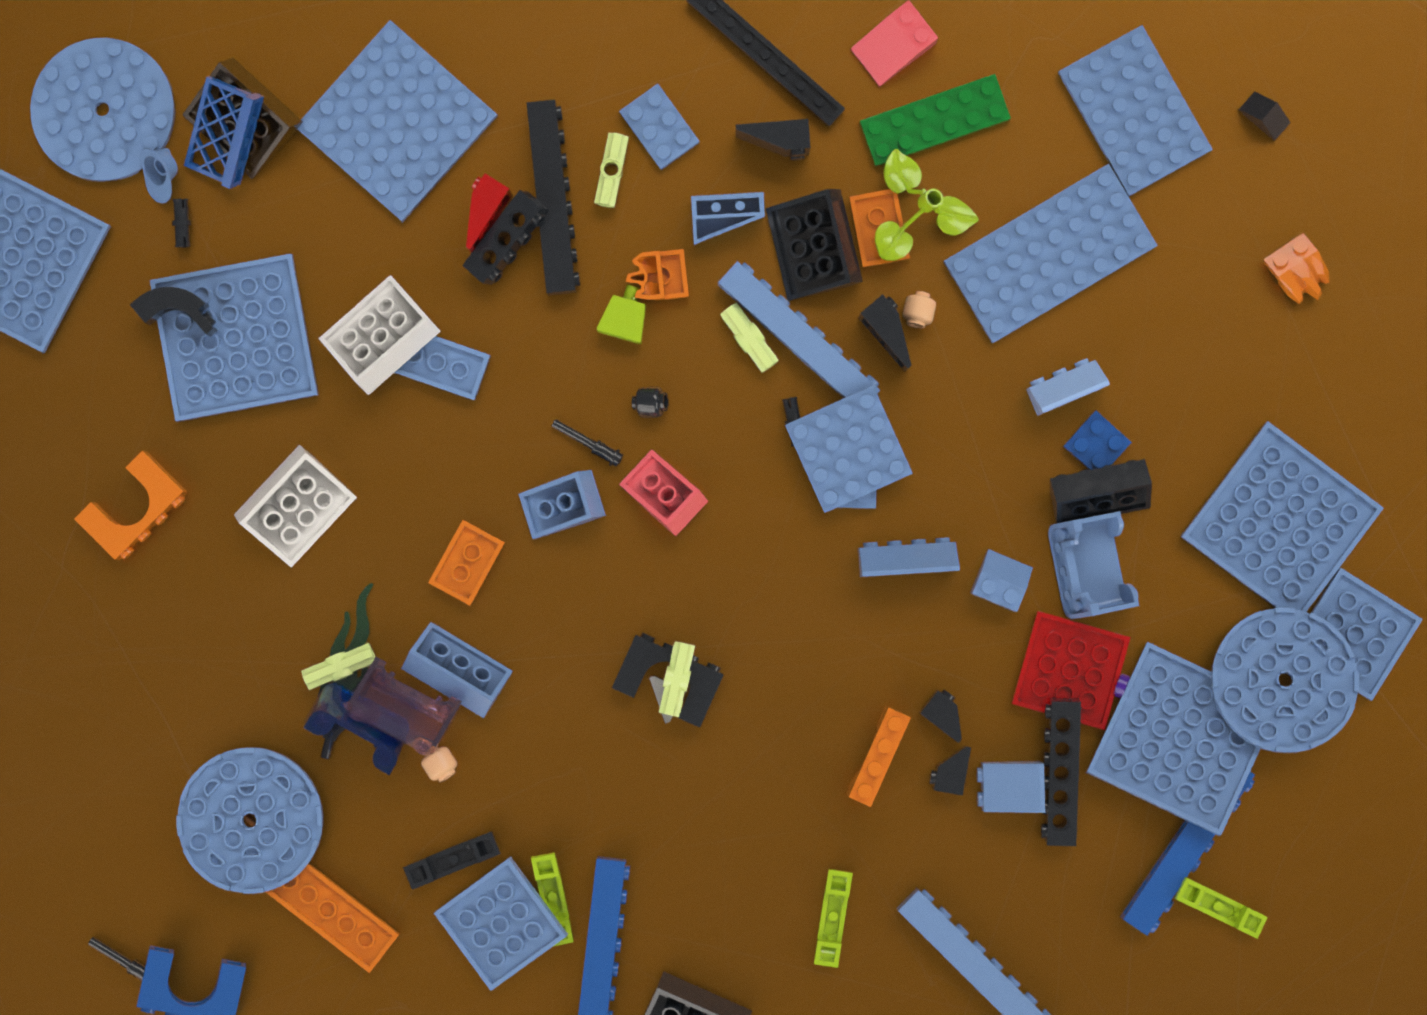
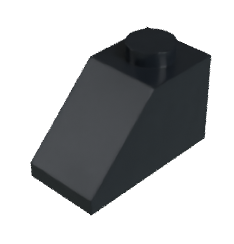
M945 689L942 692L935 690L919 713L959 743L962 737L958 707L953 702L955 697Z
M961 747L938 763L935 770H931L929 784H933V790L963 796L971 747Z

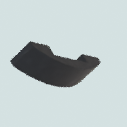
M491 831L403 867L413 890L463 868L497 856L501 852Z

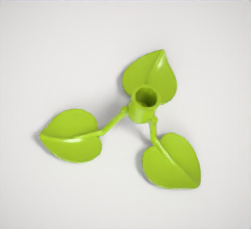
M898 149L893 150L886 160L884 166L885 183L894 193L899 194L907 190L910 194H920L921 196L918 198L919 211L901 228L893 221L884 222L877 228L875 232L876 248L879 256L887 261L899 260L910 252L913 246V238L904 231L924 212L929 213L934 210L938 214L936 218L938 227L945 234L951 236L963 233L979 221L973 210L958 198L952 196L943 197L942 193L934 188L928 191L924 188L922 190L912 189L921 182V170L914 160L901 153Z

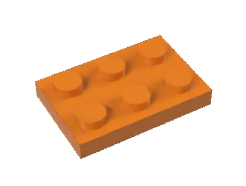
M887 189L850 196L849 202L862 268L910 259L908 253L899 260H884L879 256L875 244V232L882 223L893 221L900 228L903 226L898 194Z
M462 520L428 583L471 606L505 542Z

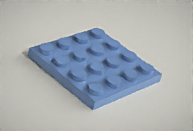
M870 386L785 425L824 513L913 474L874 386Z
M1342 568L1337 570L1311 613L1333 625L1349 644L1355 656L1354 660L1359 672L1358 693L1370 701L1374 699L1423 620Z
M511 856L434 912L490 991L568 935Z

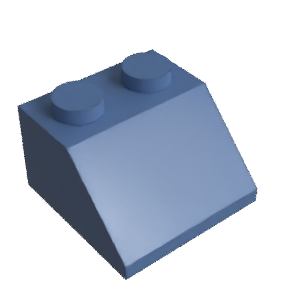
M988 549L970 594L1017 612L1026 592L1033 567Z

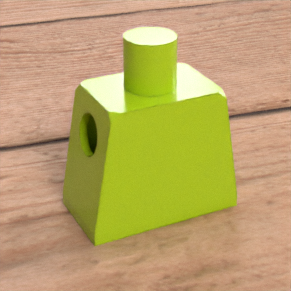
M627 285L623 297L612 296L597 326V332L641 345L646 305L637 302L638 298H635L636 291L640 290V288Z

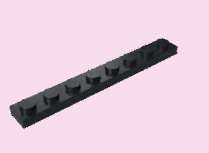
M686 0L690 6L826 126L830 127L844 112L845 108L723 0Z

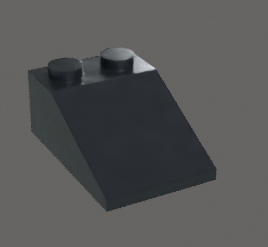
M808 119L736 124V138L783 157H791V160H803L810 153Z
M882 294L860 313L858 319L900 368L906 372L911 367V361L897 311L898 305L890 296L886 298Z

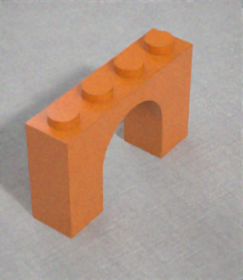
M141 451L125 467L145 487L149 495L148 511L139 522L129 526L121 525L114 521L95 502H90L74 518L114 560L127 559L134 552L133 547L139 541L141 543L144 542L151 535L150 530L156 524L158 526L161 525L168 518L169 515L167 513L173 507L175 509L178 508L186 499L184 495L187 491L146 451Z
M886 705L884 706L876 724L877 730L869 751L859 771H855L846 791L849 798L869 807L872 806L911 717Z

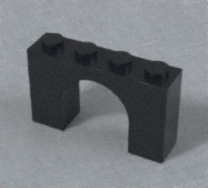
M643 632L641 636L635 635L612 688L634 698L646 671L656 663L671 661L673 646L665 642L663 646L654 643V637ZM693 655L690 667V690L678 718L700 728L724 674L720 673L721 667L708 662L707 666L698 663L699 658Z

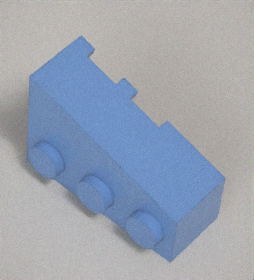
M764 192L691 196L694 245L765 217Z

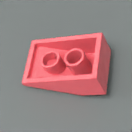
M908 0L850 50L880 87L937 43L938 37Z
M652 449L619 484L675 536L708 502L699 489Z

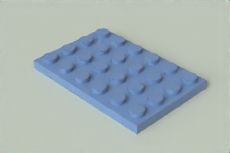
M1143 25L1058 72L1128 197L1213 150Z

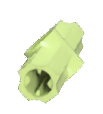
M608 133L594 204L615 208L629 136L619 133ZM608 165H615L618 167V172L613 176H609L605 173V169Z
M737 302L720 314L726 325L733 332L739 346L745 353L749 354L761 373L779 361L764 341L763 334L754 322L751 323Z
M675 641L670 665L667 666L664 678V691L659 713L679 717L684 693L687 692L690 680V667L695 645Z
M367 643L348 652L343 651L326 658L324 662L315 664L301 672L305 684L311 690L328 682L344 679L359 669L373 665L377 660L370 643Z

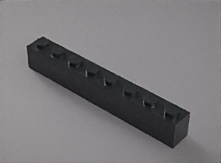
M555 99L526 102L536 198L549 209L545 214V221L540 225L546 293L548 296L576 293V287L580 286L579 272H574L573 263L578 262L577 250L572 248L571 239H575L574 224L569 225L568 215H573L571 201H567L566 192L570 191L569 177H564L563 168L568 167L566 153L561 151V144H565L564 129L559 130L558 122L563 120L562 108L557 106Z

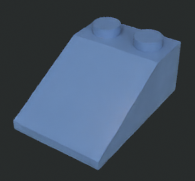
M592 470L577 471L519 494L532 539L547 536L606 516Z

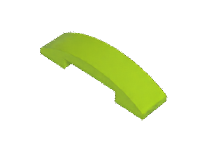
M555 852L532 856L531 862L540 897L568 933L564 939L554 946L573 943L574 939L568 906Z
M828 870L814 964L838 968L853 872Z
M1184 877L1174 898L1258 939L1268 918L1187 877Z

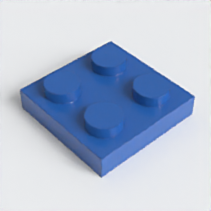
M1095 410L1063 447L1087 469L1094 470L1106 465H1112L1132 442Z

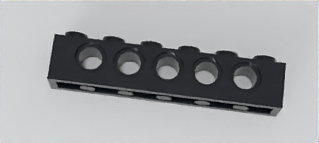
M1050 698V704H1045V719H1049V728L1044 729V742L1048 743V752H1044L1043 755L1044 767H1047V776H1044L1047 795L1045 813H1042L1046 814V824H1041V838H1045V842L1049 846H1076L1081 701L1079 698ZM1061 718L1069 721L1065 729L1056 728V722ZM1060 742L1068 744V748L1064 753H1057L1055 751L1056 745ZM1063 766L1067 768V772L1063 777L1054 775L1057 767ZM1059 790L1065 791L1066 797L1063 800L1056 801L1053 799L1055 792ZM1058 814L1065 816V821L1060 825L1053 823V818Z

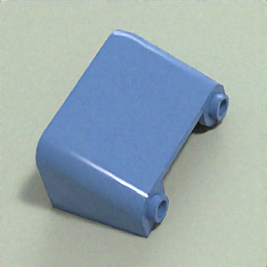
M1120 511L1053 524L1049 528L1048 536L1062 607L1069 619L1090 617L1139 606L1138 591L1133 585L1123 583L1114 539V537L1121 535L1124 528V521Z

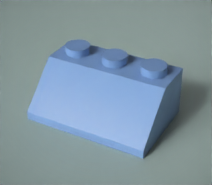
M1088 358L1075 363L1076 368L1070 371L1062 368L1053 372V378L1045 381L1044 377L1030 382L1032 387L1026 390L1037 416L1110 385L1109 380L1097 361L1089 362Z

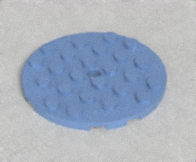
M113 38L87 39L74 43L60 51L41 71L31 97L30 113L32 127L43 151L55 164L68 173L91 181L122 180L139 173L138 171L143 169L140 161V153L143 149L150 148L157 151L165 148L175 122L174 93L167 76L158 63L139 47ZM107 104L109 112L105 116H99L97 106Z
M1288 607L1256 612L1235 625L1217 649L1211 673L1212 691L1216 706L1229 727L1242 739L1256 747L1277 753H1297L1313 749L1334 737L1345 726L1354 711L1359 692V672L1354 660L1355 656L1342 634L1329 622L1313 613ZM1285 673L1291 677L1290 686L1280 685V674Z
M246 747L230 750L213 757L192 775L179 800L176 826L184 855L191 866L204 879L227 891L255 894L281 887L305 869L320 843L323 829V810L320 796L314 783L297 763L283 754L272 750ZM248 813L254 814L256 817V825L253 827H248L244 824V817Z

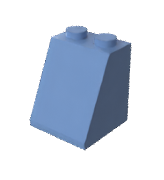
M1040 761L981 762V768H977V782H981V792H977V804L982 806L983 812L1045 813L1044 763Z

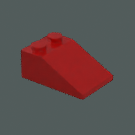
M484 173L482 178L478 176L471 187L473 192L471 195L466 248L470 253L473 252L496 222L513 196L508 187Z

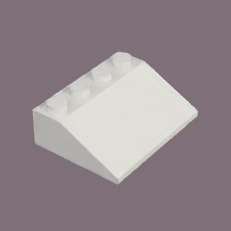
M390 275L326 331L319 340L351 378L369 395L441 331Z
M299 445L241 506L234 516L240 525L292 567L357 497L315 457Z

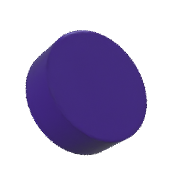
M1126 674L1120 675L1114 691L1116 697L1121 698L1124 695L1131 676Z

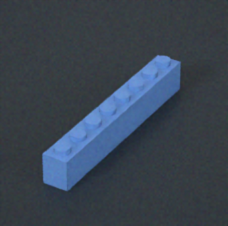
M737 261L718 282L720 288L841 397L846 398L870 386H874L877 394L879 393L880 389L877 387L879 383L872 376L868 375L865 377L859 371L861 367L853 359L846 360L842 356L843 350L835 343L830 345L825 341L826 335L816 326L812 329L806 323L808 319L798 310L794 313L788 307L790 303L780 294L778 297L770 291L772 286L764 279L759 281L752 275L755 271L745 262L741 265Z
M916 888L897 907V910L1002 1015H1051L1046 1009L1041 1011L1036 1006L1038 1001L1029 992L1024 995L1018 989L1021 984L1011 974L1006 977L1001 972L1004 967L994 957L989 960L983 954L986 949L977 940L972 943L966 937L969 934L968 931L959 923L955 926L949 920L952 916L942 906L938 909L932 903L934 898L925 889L921 892Z

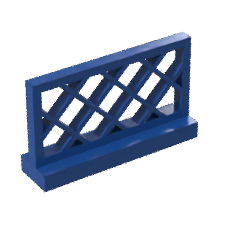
M211 76L206 77L184 166L222 182V186L228 189L241 185L264 96L258 93L251 94ZM212 85L219 87L223 97L214 100L211 94ZM234 94L243 97L241 107L235 109L230 99V96ZM222 100H225L230 110V113L222 116L216 104ZM211 106L217 119L209 123L205 111L206 108ZM232 115L236 122L235 130L230 132L224 119ZM219 122L225 134L219 138H216L210 126ZM205 128L211 141L203 145L199 134L200 130ZM226 137L230 144V150L224 154L218 141ZM211 144L214 145L219 156L213 160H210L205 147ZM199 150L205 161L203 165L192 162L194 153ZM221 160L225 168L223 175L216 172L212 164L213 162Z

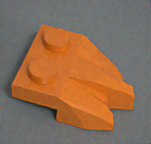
M1304 233L1264 259V264L1278 280V285L1288 297L1298 304L1303 301V293H1308L1318 300L1322 295L1318 283H1330L1329 271L1319 251Z
M684 249L642 252L632 260L633 264L639 267V271L629 273L626 282L641 285V289L636 291L635 298L671 300L689 297Z

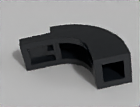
M177 287L156 288L142 294L130 304L134 311L148 325H151L169 311L180 310L188 313L206 335L211 337L218 331L214 327L216 321L208 312L202 313L209 305L203 299L185 289Z

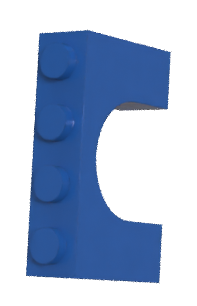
M149 946L137 1000V1007H140L142 1012L154 1014L155 1011L165 1012V1015H236L246 971V963L222 959L216 986L212 993L203 1000L187 1002L176 997L168 984L174 950Z

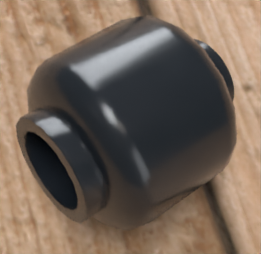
M658 386L641 387L637 390L636 396L632 397V408L637 411L641 418H658L664 414V411L668 410V395Z

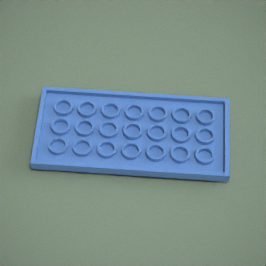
M1107 164L944 260V264L993 344L1158 245L1112 168Z

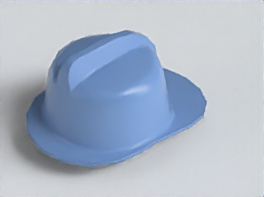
M150 148L143 149L140 153V161L143 167L147 190L156 202L166 203L171 198V181L177 174V163L168 148L157 151Z

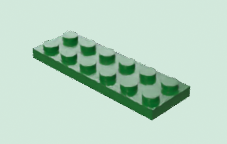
M996 74L860 120L859 123L874 165L877 167L885 164L887 158L895 149L908 156L1009 121L1011 117Z

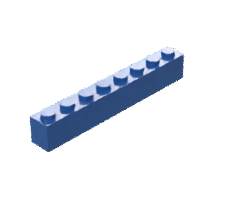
M1251 771L1232 810V813H1234L1241 803V800H1239V798L1241 797L1243 792L1247 793L1252 788L1255 782L1253 780L1255 774H1253ZM1184 820L1120 917L1147 936L1150 932L1154 933L1161 922L1158 919L1162 913H1167L1174 903L1172 898L1178 892L1184 877H1187L1190 872L1194 873L1201 863L1199 858L1203 852L1207 853L1213 846L1214 840L1212 839L1215 834Z
M597 856L578 1015H613V1011L609 1010V1003L615 1000L616 986H612V977H617L619 962H614L615 952L620 953L622 938H617L618 928L623 929L624 914H620L621 904L626 905L627 890H623L624 880H629L630 866H626V859Z

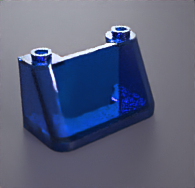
M329 683L325 685L306 716L303 728L316 735H325L331 730L334 723L342 726L374 744L373 746L376 748L373 754L375 767L390 775L408 734L406 723L339 684Z

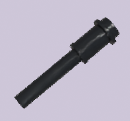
M557 419L554 420L551 426L591 449L592 454L609 462V466L614 465L617 467L624 454L620 453V449L615 450L600 440L596 442Z
M95 937L90 939L89 946L127 969L128 974L142 981L145 965L136 959L130 960Z

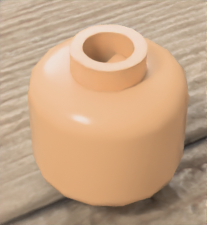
M916 291L915 295H909L906 298L903 310V318L907 321V325L915 328H925L926 325L931 324L936 309V302L930 298L929 293L923 291Z
M434 745L424 752L425 757L422 759L421 765L431 780L443 782L456 773L454 769L457 767V761L447 747L438 748Z

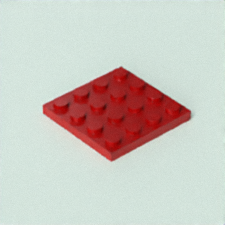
M1037 611L1011 704L1045 713V704H1050V698H1079L1081 701V724L1105 730L1115 696L1114 691L1122 671L1131 637Z

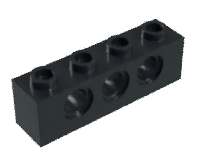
M519 190L462 266L483 284L492 285L502 277V271L506 265L511 264L516 259V252L519 248L529 242L532 237V231L545 221V214L549 209L528 191ZM523 214L525 217V222L522 226H520L518 220L519 217ZM507 233L511 237L508 245L504 242V237ZM494 252L496 254V260L492 264L490 261V255Z

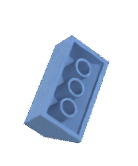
M935 538V543L926 544V539L911 540L912 545H902V541H887V546L878 547V542L863 543V548H858L860 577L960 571L956 542H950V538Z
M432 622L429 623L409 651L401 668L482 718L486 716L513 672Z

